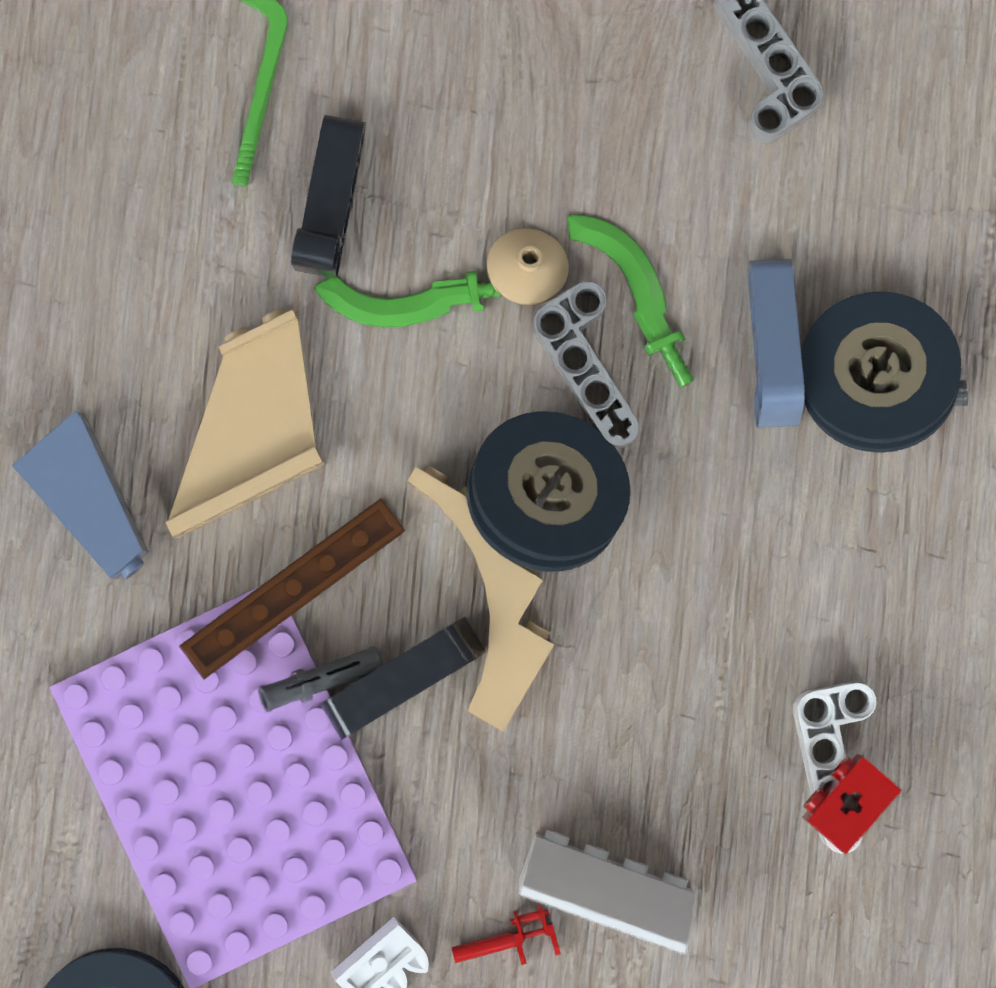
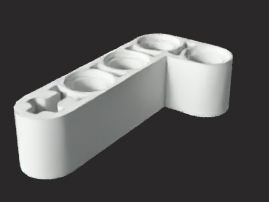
M846 682L808 690L801 693L795 699L793 715L810 795L818 788L822 789L827 782L835 780L831 774L836 766L846 757L839 725L862 721L873 714L876 708V696L869 686L857 682ZM857 689L864 696V705L860 711L851 713L845 706V697L850 691ZM812 698H818L824 706L822 717L816 721H809L804 715L805 703ZM821 739H827L833 747V753L827 761L817 762L813 756L812 749L814 744ZM845 792L841 794L840 799L844 804L840 810L845 807L853 810L856 807V803L853 800L854 794L850 795ZM819 833L821 841L828 848L843 854ZM862 837L848 853L854 851L860 845Z

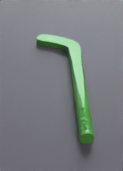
M239 0L260 11L270 21L265 49L231 182L241 187H247L248 177H250L253 158L255 157L288 26L286 11L276 0Z

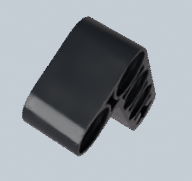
M324 115L302 228L297 229L292 248L291 265L295 271L335 279L338 276L364 145L366 122Z
M463 617L325 700L320 705L342 740L485 654L486 651L466 617Z

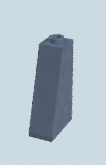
M74 411L12 466L110 578L118 579L120 576H123L125 579H128L145 564L141 558L148 553V550L89 421L83 414Z

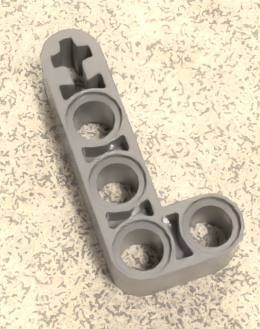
M713 0V6L717 15L771 92L769 96L761 100L753 109L748 121L750 135L761 143L774 142L815 114L823 99V88L764 0H740L739 4L736 0ZM742 10L744 15L741 19H738L740 12ZM751 23H758L765 28L767 35L761 39H755L747 33L746 26ZM773 57L784 58L789 64V70L784 73L774 71L769 64V59ZM797 90L808 92L812 98V105L807 107L797 105L792 98V93ZM762 113L773 114L777 118L779 126L775 129L763 128L758 121V115Z
M582 282L537 311L534 318V333L592 425L616 449H622L629 446L635 440L639 431V423L581 330L602 316L606 306L604 290L596 283ZM590 293L597 298L599 306L593 312H582L576 306V298L580 294ZM548 315H556L563 321L564 328L559 334L549 335L540 326L542 319ZM571 349H577L585 355L586 364L578 370L569 369L563 362V355ZM592 384L603 385L607 389L608 400L601 405L590 403L585 396L586 388ZM614 403L619 407V409H615L612 413L617 422L623 423L626 421L629 424L625 432L627 436L625 439H622L619 434L613 437L609 434L613 424L608 415L603 420H599L597 416L606 412Z

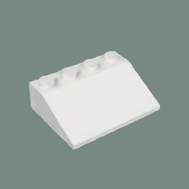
M547 829L544 836L535 833L519 878L520 895L685 954L688 946L695 899L693 890L686 887L688 880L667 872L664 873L663 878L648 874L649 866L629 858H625L623 864L607 859L608 851L590 844H586L584 850L568 845L569 837Z

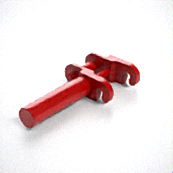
M541 903L538 904L537 911L519 915L514 910L515 918L510 919L511 925H517L518 931L513 933L509 931L452 947L455 963L517 947L521 965L527 964L522 943L527 938L542 934L551 937L555 955H561L553 922H546L545 916L550 915L549 910H543ZM541 919L543 928L523 933L521 924Z

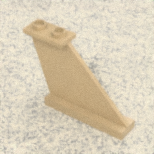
M283 308L275 310L261 319L262 325L248 331L247 327L237 329L224 337L226 343L218 346L223 359L169 520L165 522L172 537L180 538L325 465L316 447L299 320L293 310L286 313Z

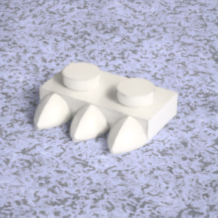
M393 917L331 971V974L342 988H407V978L402 968L404 967L416 973H426L429 963L427 954L419 941Z

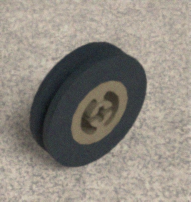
M868 292L851 296L826 310L813 324L804 340L801 350L804 404L819 428L845 446L874 453L894 452L912 447L934 434L947 420L955 405L961 377V355L957 340L946 321L931 307L915 298L894 292ZM886 351L893 353L888 360L887 372L881 371L886 364ZM898 357L906 363L909 372L904 373L900 371ZM857 371L860 373L863 389L853 381L850 372ZM872 372H876L878 375L874 379L873 393L866 391L872 383Z
M549 411L518 415L494 429L482 444L470 470L467 482L469 512L475 527L483 539L497 553L509 561L525 568L546 572H559L578 568L598 557L610 544L623 523L629 508L631 495L626 466L614 445L609 443L599 430L587 422L567 414ZM554 476H560V482L556 489L552 490L548 495L542 508L536 506L535 504L541 493L546 491Z

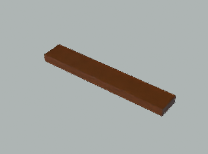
M380 498L179 645V648L201 678L205 680L402 535L405 529L382 498Z

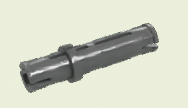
M372 646L369 649L334 660L308 671L303 669L295 670L291 673V677L266 686H260L258 694L261 704L266 712H270L275 708L300 700L302 703L313 699L314 694L364 677L383 666L382 657L378 649Z

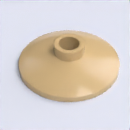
M522 228L509 231L495 241L488 254L487 274L491 284L500 295L514 303L537 305L547 302L562 290L568 277L569 263L563 247L555 238L540 230ZM529 256L536 259L537 262L527 264L522 258Z

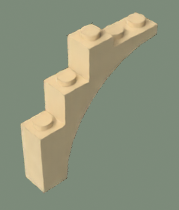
M427 465L425 471L415 467L407 482L435 502L458 527L474 553L484 580L490 614L489 647L480 684L467 711L504 732L554 644L547 641L551 634L550 632L531 621L527 623L526 627L518 624L543 580L536 576L537 570L525 568L509 561L497 553L483 539L475 527L469 512L467 487L463 486L461 491L458 492L446 485L449 477L429 465Z

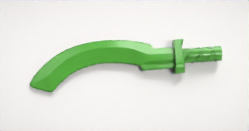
M570 214L567 218L570 240L582 242L603 251L620 267L625 275L637 308L633 316L649 342L648 345L644 346L648 356L660 351L664 360L666 359L669 369L672 370L675 380L678 381L680 388L693 382L694 378L688 367L685 366V362L674 344L676 342H681L682 344L686 341V338L682 331L672 334L663 317V314L667 312L664 292L646 254L628 234L615 225L591 216Z
M476 271L466 272L467 279L435 281L432 283V288L426 291L390 299L367 296L355 291L338 276L336 279L329 277L315 285V291L320 298L337 313L357 323L374 327H403L427 322L450 312L452 305L472 303L474 312L485 311L484 305L480 304V298L502 296L496 291L491 282H480L478 284Z

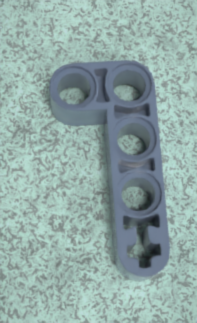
M791 259L749 261L748 289L757 379L754 399L757 428L799 426L804 409L805 396Z

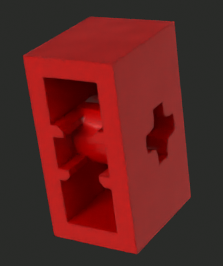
M856 754L853 759L846 756L831 774L835 780L825 791L818 788L803 806L807 812L802 818L845 855L902 791L870 761L859 754ZM845 792L852 795L856 792L853 800L857 805L853 810L847 807L840 810L844 804L840 799L842 793Z

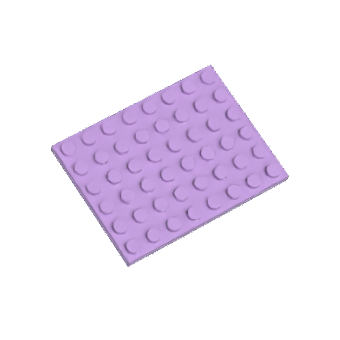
M256 589L49 687L189 988H196L418 880L350 735L341 740L320 705L331 697L329 691L325 690L314 694L313 699L302 703L300 700L275 708L270 712H266L261 704L258 694L260 686H266L291 677V673L295 670L303 669L308 671L317 667L293 615L205 680L201 678L179 648V645Z

